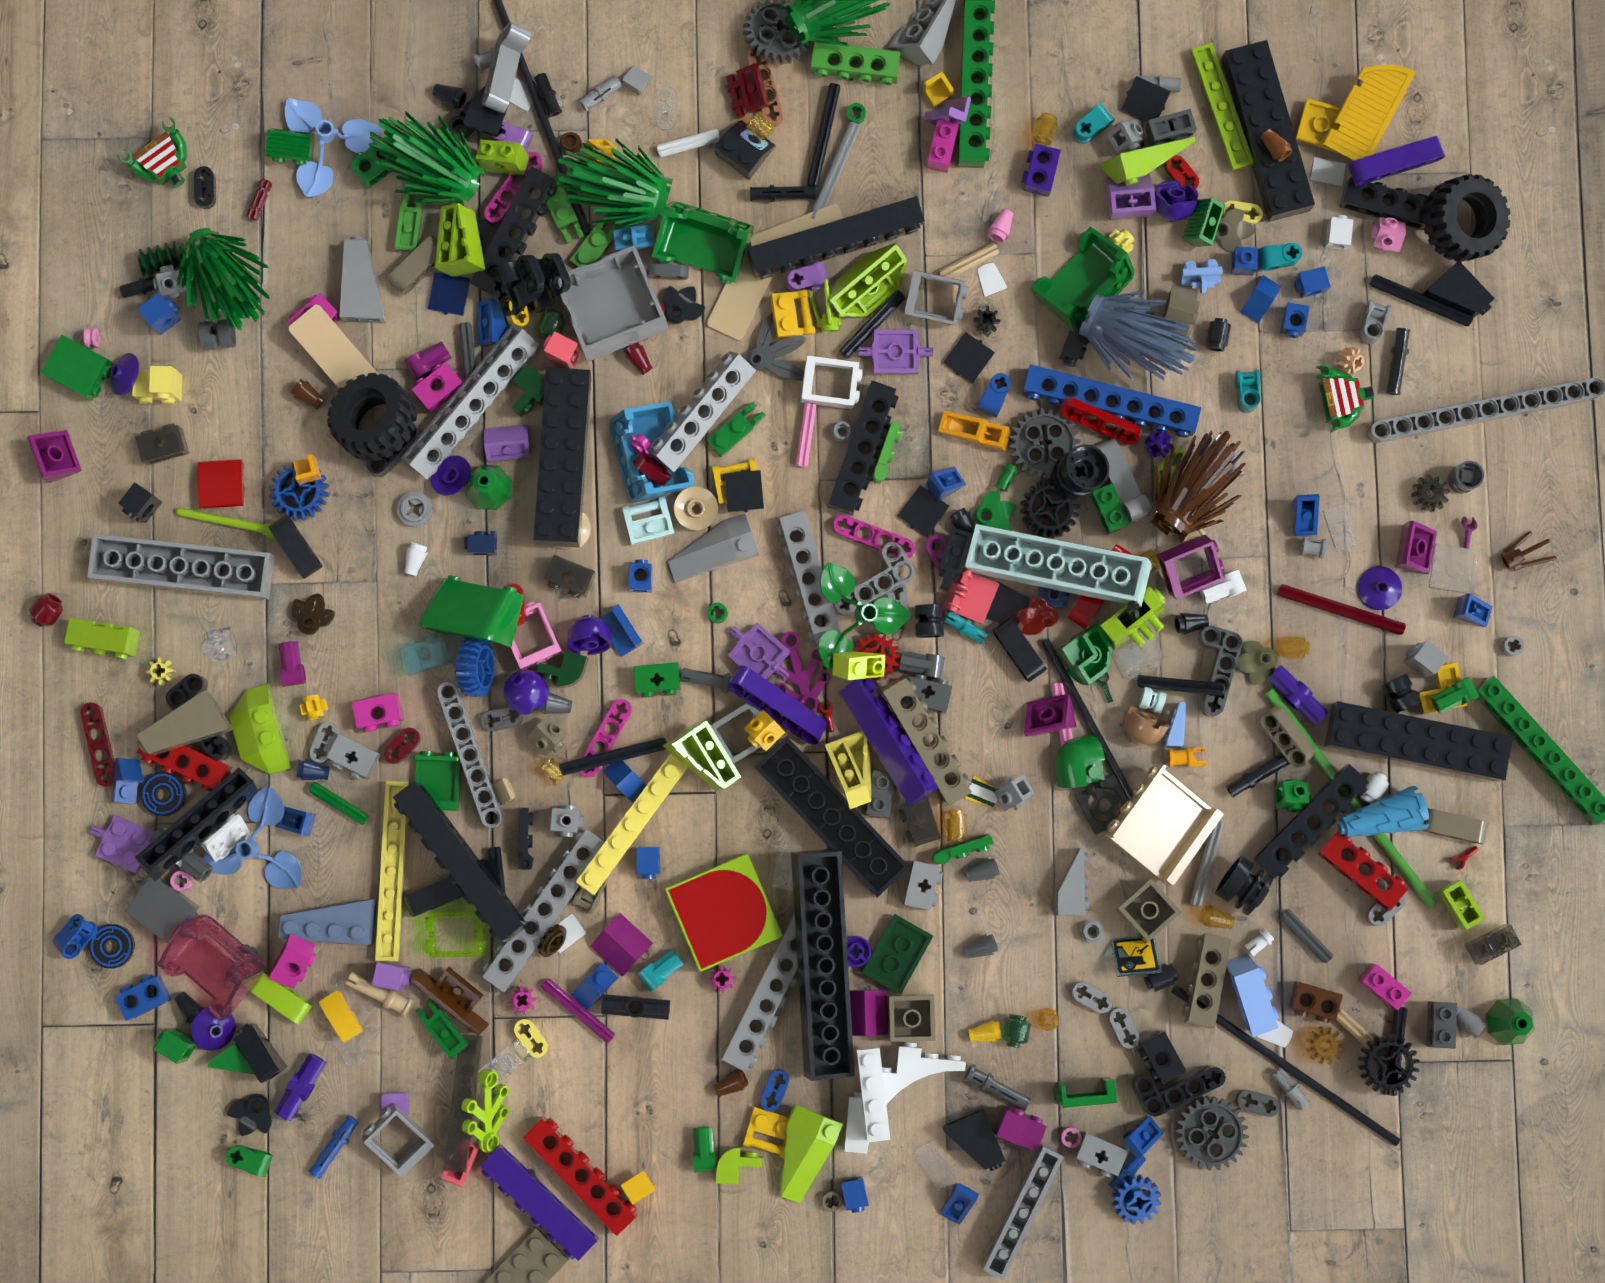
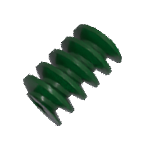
M173 241V248L164 243V250H161L159 245H156L155 252L152 251L150 246L147 247V254H144L142 249H139L138 262L143 277L146 272L149 275H153L154 269L157 272L163 266L173 265L174 268H178L182 261L180 254L181 246L176 241Z

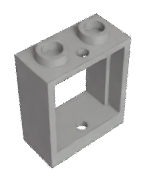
M914 270L904 314L956 325V321H961L964 308L960 307L961 299H966L969 286H964L965 281ZM921 278L958 285L952 317L914 309Z
M749 703L710 725L733 764L738 763L762 747L759 745L756 748L752 745L733 757L716 729L747 710H750L755 718L761 711Z
M394 1103L391 1107H386L380 1113V1118L374 1124L370 1123L363 1130L362 1138L364 1144L403 1178L435 1145L433 1139ZM395 1116L420 1137L398 1161L373 1138Z

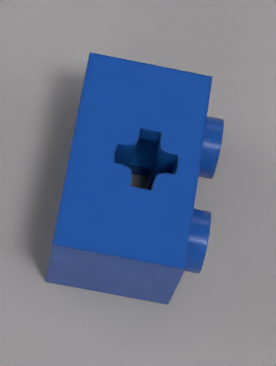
M159 293L137 308L149 325L160 335L182 320L177 314L180 310L168 296L163 297Z

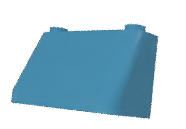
M671 401L624 409L610 420L609 429L626 492L632 503L678 492L694 486L693 473L687 467L681 468L679 466L675 472L668 470L672 478L665 486H661L638 470L633 464V460L639 453L631 447L632 440L629 436L633 435L635 437L640 433L652 444L655 439L663 434L666 425L676 418V411L672 407ZM674 441L671 442V449L675 446Z

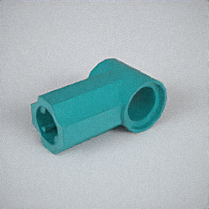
M672 949L658 961L652 962L644 968L637 976L649 992H652L665 982L668 976L683 966L684 963Z

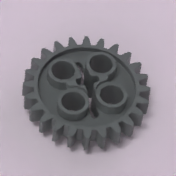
M765 0L764 5L759 1L756 7H751L750 13H747L743 25V35L746 36L745 43H751L749 49L757 50L755 56L763 54V61H766L768 57L771 58L772 64H774L776 59H779L781 65H783L784 59L789 64L792 62L793 57L799 60L800 55H805L811 45L810 41L800 45V37H794L784 18L788 15L786 8L784 10L781 8L786 3V0L781 2L773 0L772 3L769 0Z
M1041 408L1039 415H1037L1035 410H1032L1031 418L1025 414L1023 416L1025 422L1018 420L1017 425L1020 428L1013 427L1012 431L1016 435L1009 438V440L1015 442L1009 446V449L1015 450L1011 454V458L1018 457L1015 465H1023L1021 472H1024L1026 469L1030 470L1029 477L1033 473H1037L1038 480L1042 474H1045L1046 479H1049L1050 474H1052L1054 464L1058 460L1051 455L1052 450H1060L1063 456L1081 442V439L1074 438L1079 433V431H1072L1075 423L1067 424L1068 419L1060 418V411L1055 416L1052 409L1049 410L1048 414H1045L1044 409ZM1042 425H1045L1046 443H1050L1046 450L1048 463L1044 462V446L1040 445L1043 440ZM1053 427L1059 429L1060 436H1051L1049 429ZM1034 429L1038 432L1039 437L1031 439L1027 431ZM1037 451L1041 456L1040 460H1032L1029 453Z
M1212 1096L1211 1102L1206 1097H1203L1202 1104L1195 1099V1107L1187 1104L1189 1112L1181 1111L1180 1113L1184 1119L1176 1120L1181 1125V1128L1174 1130L1181 1135L1175 1138V1141L1182 1142L1178 1150H1186L1183 1155L1185 1159L1192 1156L1190 1160L1192 1165L1199 1161L1198 1168L1200 1169L1206 1164L1209 1171L1212 1170L1213 1165H1215L1217 1170H1221L1222 1163L1229 1168L1228 1160L1231 1159L1236 1163L1235 1155L1243 1156V1153L1239 1150L1240 1147H1247L1242 1140L1249 1138L1248 1135L1243 1134V1131L1248 1129V1126L1241 1125L1246 1118L1243 1116L1237 1117L1240 1109L1237 1108L1232 1111L1233 1103L1230 1102L1225 1106V1099L1223 1098L1217 1103L1215 1096ZM1206 1112H1212L1214 1115L1213 1121L1209 1124H1206L1203 1120ZM1223 1116V1121L1216 1127L1219 1118ZM1231 1125L1232 1134L1227 1137L1222 1134L1223 1127ZM1209 1129L1214 1130L1216 1134L1214 1138L1209 1137L1207 1133ZM1199 1130L1201 1132V1139L1198 1142H1192V1132ZM1207 1140V1142H1206V1144H1205V1148L1201 1151V1150H1200L1201 1145H1203V1144L1205 1143V1141ZM1218 1143L1220 1146L1219 1153L1211 1155L1209 1151L1210 1146Z

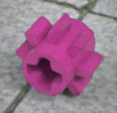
M720 965V971L711 970L715 975L714 978H709L708 981H714L713 990L721 987V991L724 993L726 986L731 989L733 988L730 981L735 980L736 977L729 974L732 968L725 971L723 965ZM721 972L724 973V976L729 977V980L725 981V985H721L720 981H716V977H719Z
M520 986L519 993L514 990L512 991L515 997L509 1003L515 1004L514 1012L522 1009V1013L526 1014L527 1007L535 1009L532 1002L537 1000L538 997H532L533 989L527 992L524 991V986ZM519 995H527L526 1001L528 1004L520 1005Z

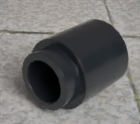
M1215 318L1214 321L1209 322L1206 339L1207 349L1217 352L1225 351V347L1228 346L1231 324L1227 323L1228 320Z
M1172 963L1160 965L1159 970L1146 971V977H1143L1148 990L1153 989L1154 992L1175 984L1174 981L1179 980Z

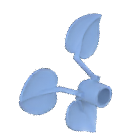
M288 98L286 101L285 119L288 128L292 131L309 133L310 130L316 131L317 138L320 141L318 164L308 161L306 165H300L296 174L297 183L307 197L323 194L333 183L334 175L332 169L328 166H322L324 144L331 142L334 139V135L342 140L346 139L345 145L348 150L359 153L370 148L369 143L374 142L370 139V132H374L379 136L382 134V129L376 124L366 120L353 119L343 124L342 131L344 135L338 132V129H334L330 121L322 120L321 111L315 104Z

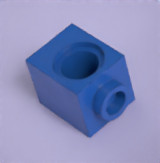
M1236 246L1232 252L1231 274L1253 276L1257 270L1258 248Z
M1325 266L1300 272L1296 276L1294 287L1296 292L1300 293L1301 298L1325 293L1329 290L1331 286Z
M1288 302L1284 307L1280 333H1285V336L1289 338L1302 336L1306 332L1310 306ZM1290 317L1297 318L1299 326H1293L1290 323Z
M637 559L635 563H629L630 592L652 593L653 566L648 564V560ZM639 570L647 573V577L643 581L635 579V574Z
M637 847V874H642V879H655V874H660V847Z
M863 1176L841 1181L846 1210H851L852 1213L864 1211L865 1206H869Z

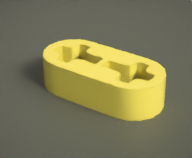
M1233 200L1224 203L1225 209L1222 218L1227 213L1225 210H1228L1230 206L1233 209L1244 210V213L1254 210V214L1258 216H1255L1253 220L1247 214H1244L1242 219L1252 226L1256 225L1263 216L1261 207L1256 204Z
M529 1019L518 1021L515 1024L514 1033L531 1056L535 1058L544 1056L548 1051V1043L538 1028ZM521 1023L523 1025H530L528 1032L531 1034L530 1038L526 1033L520 1034ZM533 1038L536 1043H543L542 1053L532 1050L534 1048V1044L531 1041Z

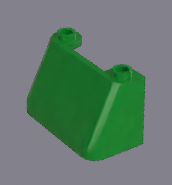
M672 201L664 208L652 257L657 258V261L662 264H670V262L677 260L715 272L720 282L732 284V282L735 283L738 279L754 226L695 206Z
M1091 226L1078 237L1079 252L1051 280L1045 276L1038 278L1030 288L1032 293L1071 330L1077 333L1080 332L1083 321L1085 322L1088 309L1094 297L1098 294L1104 297L1118 295L1130 283L1135 274L1128 252Z
M448 575L447 579H442L421 615L418 626L436 633L455 634L486 642H496L502 646L512 648L524 595L516 593L517 589L514 587L504 586L503 589L462 582L461 578Z

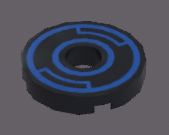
M158 772L145 780L141 788V800L143 806L150 813L157 816H169L175 814L183 807L187 791L184 782L178 776L168 772ZM162 788H167L169 790V797L163 801L158 797V792Z
M117 924L101 926L97 929L94 938L89 941L91 958L103 968L115 969L124 966L131 960L135 949V941L131 932ZM110 940L116 941L118 945L117 950L113 953L107 950V943Z

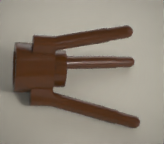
M1529 531L1513 545L1504 549L1505 553L1501 555L1502 560L1508 570L1514 569V571L1556 560V556L1522 563L1525 560V555L1548 544L1550 540L1546 539L1523 551L1520 549L1515 550L1532 535V532Z

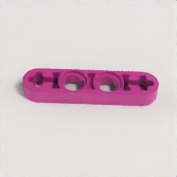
M529 152V160L533 161L536 159L537 163L536 166L532 165V167L541 171L543 167L541 156L536 152ZM510 174L485 208L484 215L489 224L499 225L503 221L521 186L514 183V179L518 175ZM510 192L513 194V199L510 202H504L501 200L502 194ZM499 202V204L502 206L498 210L499 217L497 218L494 216L493 218H491L490 212L497 211L499 206L496 203Z
M846 515L838 516L834 520V531L842 537L882 551L883 547L878 544V539L880 536L886 535L890 538L891 542H894V539L899 540L897 544L900 546H904L905 543L909 545L908 548L911 552H906L908 558L914 554V543L907 538ZM843 520H846L847 525L852 528L853 523L858 524L854 530V536L849 535L851 533L850 529L845 528L843 531H840V526L837 523H842ZM865 527L870 531L869 538L861 539L858 537L857 531L860 528ZM895 547V552L890 549L888 554L897 557L899 554L898 548Z
M618 699L612 704L582 758L588 757L589 753L596 755L593 747L597 742L605 743V752L611 750L632 712V707L627 700ZM624 703L628 711L626 714L621 713L619 719L623 721L620 724L615 719L610 718V716L613 714L616 717L618 713L616 706H622ZM609 722H613L617 726V731L613 735L606 734L604 730L605 725ZM601 766L596 767L593 772L585 773L580 771V773L585 777H593L598 773Z

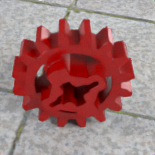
M875 632L874 638L866 634V641L864 642L862 639H859L858 642L861 646H854L856 652L876 653L880 647V654H885V645L888 647L891 658L885 654V666L887 665L888 667L885 668L884 679H887V672L892 675L894 674L893 666H899V663L895 661V659L901 657L900 654H895L899 647H893L894 639L892 638L887 641L886 634L882 638L878 637L877 632ZM878 642L876 647L871 649L866 647L870 643Z

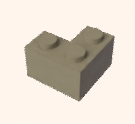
M1172 285L1163 318L1195 325L1200 301H1197L1198 292ZM1190 326L1184 331L1178 329L1171 330L1183 334L1187 338H1190L1192 332L1189 330Z

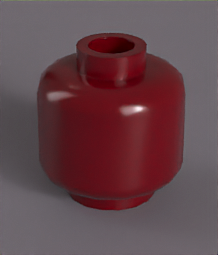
M51 593L39 595L29 608L33 623L40 627L54 625L63 612L62 601Z

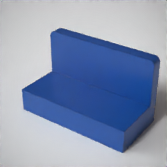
M496 299L477 302L478 345L489 346L496 344L510 328L507 318L501 312Z
M618 604L611 609V612L600 619L605 621L610 628L612 644L618 654L623 657L644 643Z

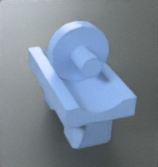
M1215 259L1204 261V268H1197L1195 261H1185L1180 280L1181 286H1192V289L1199 288L1200 294H1206L1207 288H1212L1214 284L1221 283L1222 266L1218 267Z

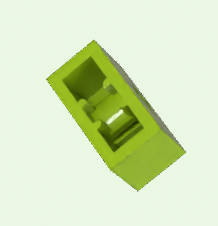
M481 139L475 159L485 169V172L524 175L529 155L521 143Z
M1454 880L1436 891L1460 930H1468L1486 919L1462 880Z

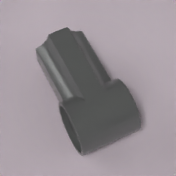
M902 651L899 670L927 676V678L941 679L945 657Z

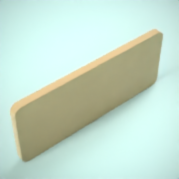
M832 204L819 209L814 219L812 218L814 212L754 234L751 237L750 243L751 246L762 244L843 219V215L839 205Z
M747 252L737 281L735 283L732 282V284H725L707 322L708 327L737 341H741L744 338L773 276L763 280L760 279V276L754 278Z
M316 304L289 326L290 333L338 388L345 387L347 381L350 379L355 380L357 379L356 376L362 374L367 376L368 373H376L378 375L376 370L320 305Z

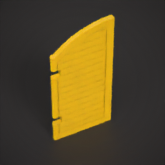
M1375 65L1367 68L1363 66L1357 77L1358 80L1362 81L1361 86L1359 87L1356 84L1352 86L1334 121L1335 124L1340 125L1338 130L1331 128L1322 145L1353 161L1373 155L1416 71L1397 65Z

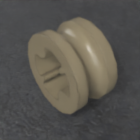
M835 1190L825 1192L822 1197L824 1209L829 1212L839 1210L842 1205L840 1193ZM832 1195L836 1196L838 1204H833L832 1207H829L826 1198H831Z

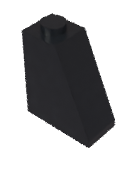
M1460 261L1455 263L1422 293L1472 314L1474 317L1479 313L1483 316L1492 308L1490 303L1495 299Z
M247 1023L237 1030L239 1035L234 1040L260 1083L270 1081L288 1067L257 1024L250 1026Z
M980 1109L942 1126L943 1131L985 1170L988 1168L990 1171L1002 1167V1162L1006 1161L984 1109Z

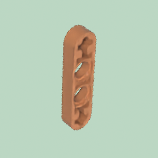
M748 49L747 51L749 65L757 64L756 58L751 57L754 55V51H757L756 49ZM762 54L760 55L761 65H759L760 71H766L769 75L763 81L765 91H771L774 97L771 101H768L769 106L761 109L767 126L777 127L783 120L782 109L769 60L763 61L764 55ZM773 106L774 114L779 115L776 117V121L767 118L770 116L769 107Z

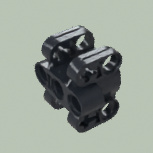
M546 253L542 259H536L533 255H521L517 261L500 265L497 268L500 276L495 277L492 281L493 293L501 312L505 316L518 315L524 311L526 306L531 313H542L545 308L554 304L563 292H567L571 286L569 274L558 253ZM559 277H560L561 280H562V287H561V288L559 287V284H558ZM535 300H537V308L534 306ZM509 301L512 303V310L509 308Z

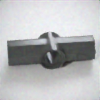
M162 827L152 834L149 843H152L166 830ZM194 849L174 865L177 869L186 871L200 883L205 881L213 870V867L198 856Z

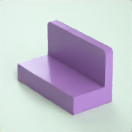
M964 96L944 101L941 109L925 112L924 121L933 125L937 124L938 119L956 124L966 122L971 97Z
M528 425L485 429L484 447L487 462L531 457Z

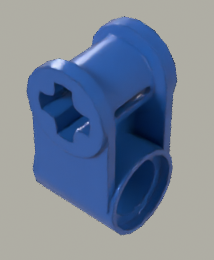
M998 373L993 376L987 390L982 395L977 409L997 418L1011 384L1006 374ZM1000 380H1003L1005 387L996 388L997 384L995 382L998 383Z
M75 914L60 932L55 935L53 944L65 959H73L94 938L98 929L97 924L92 921H86L80 914Z

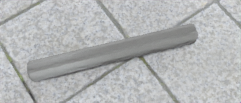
M849 122L810 211V213L813 212V219L819 209L827 207L860 129V125L855 122Z

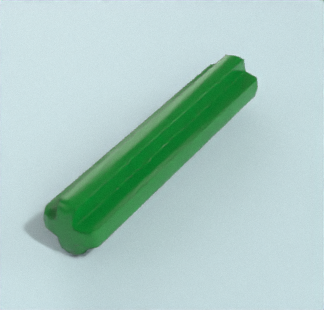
M313 782L309 787L308 791L357 823L361 825L366 823L369 815L317 782Z

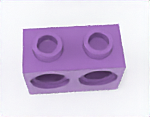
M387 962L377 963L372 985L398 991L404 990L411 982L412 973L409 972L410 967Z

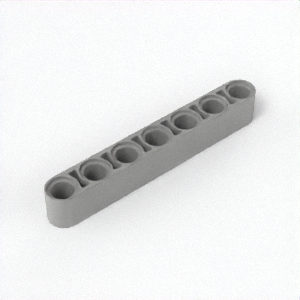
M444 682L438 687V697L483 825L493 829L498 828L503 823V814L460 690L453 683ZM453 687L454 695L451 698H445L443 695L445 688ZM460 708L461 716L458 719H452L450 714L452 709ZM463 728L467 729L469 732L467 739L459 740L458 732ZM469 749H473L476 752V757L473 761H467L465 758V753ZM476 770H481L483 773V779L480 782H474L472 779V775ZM488 791L491 798L489 802L483 804L479 798L480 794ZM495 812L498 815V820L495 824L490 825L487 822V815Z

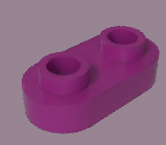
M933 535L927 539L925 550L939 572L947 541L940 535ZM934 543L940 545L938 551L933 550L932 545Z

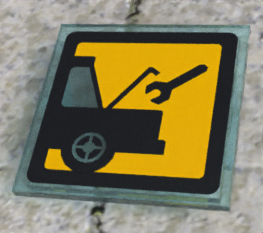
M1139 936L1110 939L1117 977L1162 973L1155 937L1148 943H1145Z

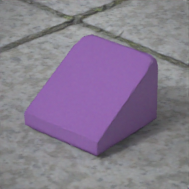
M409 1092L381 1094V1112L386 1107H391L395 1103L403 1112L409 1115Z

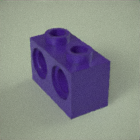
M1035 144L1034 150L1029 149L1026 162L1030 163L1029 171L1024 170L1021 182L1025 184L1024 191L1049 197L1061 152L1060 149ZM1045 156L1048 162L1040 163L1037 157ZM1039 176L1043 179V183L1036 184L1032 178Z

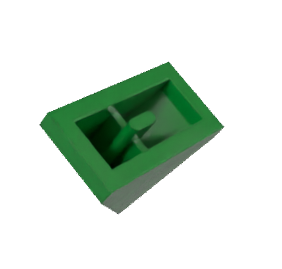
M236 1043L208 1062V1067L254 1074Z

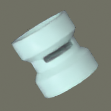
M1144 687L1139 701V708H1150L1153 712L1161 714L1167 693L1162 691L1154 692L1152 688Z

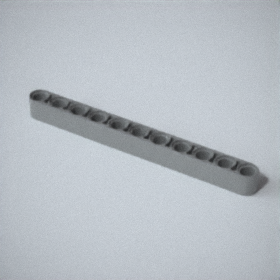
M1598 377L1383 419L1376 421L1368 428L1367 436L1373 443H1383L1588 402L1597 399L1605 393V382ZM1589 385H1594L1596 387V394L1592 393L1589 390ZM1568 389H1572L1575 392V398L1568 395ZM1547 393L1553 395L1554 402H1549L1547 400ZM1525 397L1532 400V407L1525 403ZM1504 401L1511 404V411L1504 408ZM1482 406H1487L1490 409V415L1483 413ZM1461 410L1468 412L1469 419L1461 417ZM1440 414H1443L1447 417V424H1444L1439 420ZM1418 418L1425 420L1426 428L1418 425ZM1402 423L1405 427V432H1399L1396 424ZM1375 427H1380L1383 430V437L1376 435Z

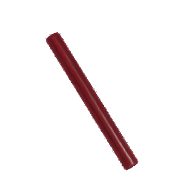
M1282 584L1278 589V596L1398 635H1402L1406 629V624L1294 587Z

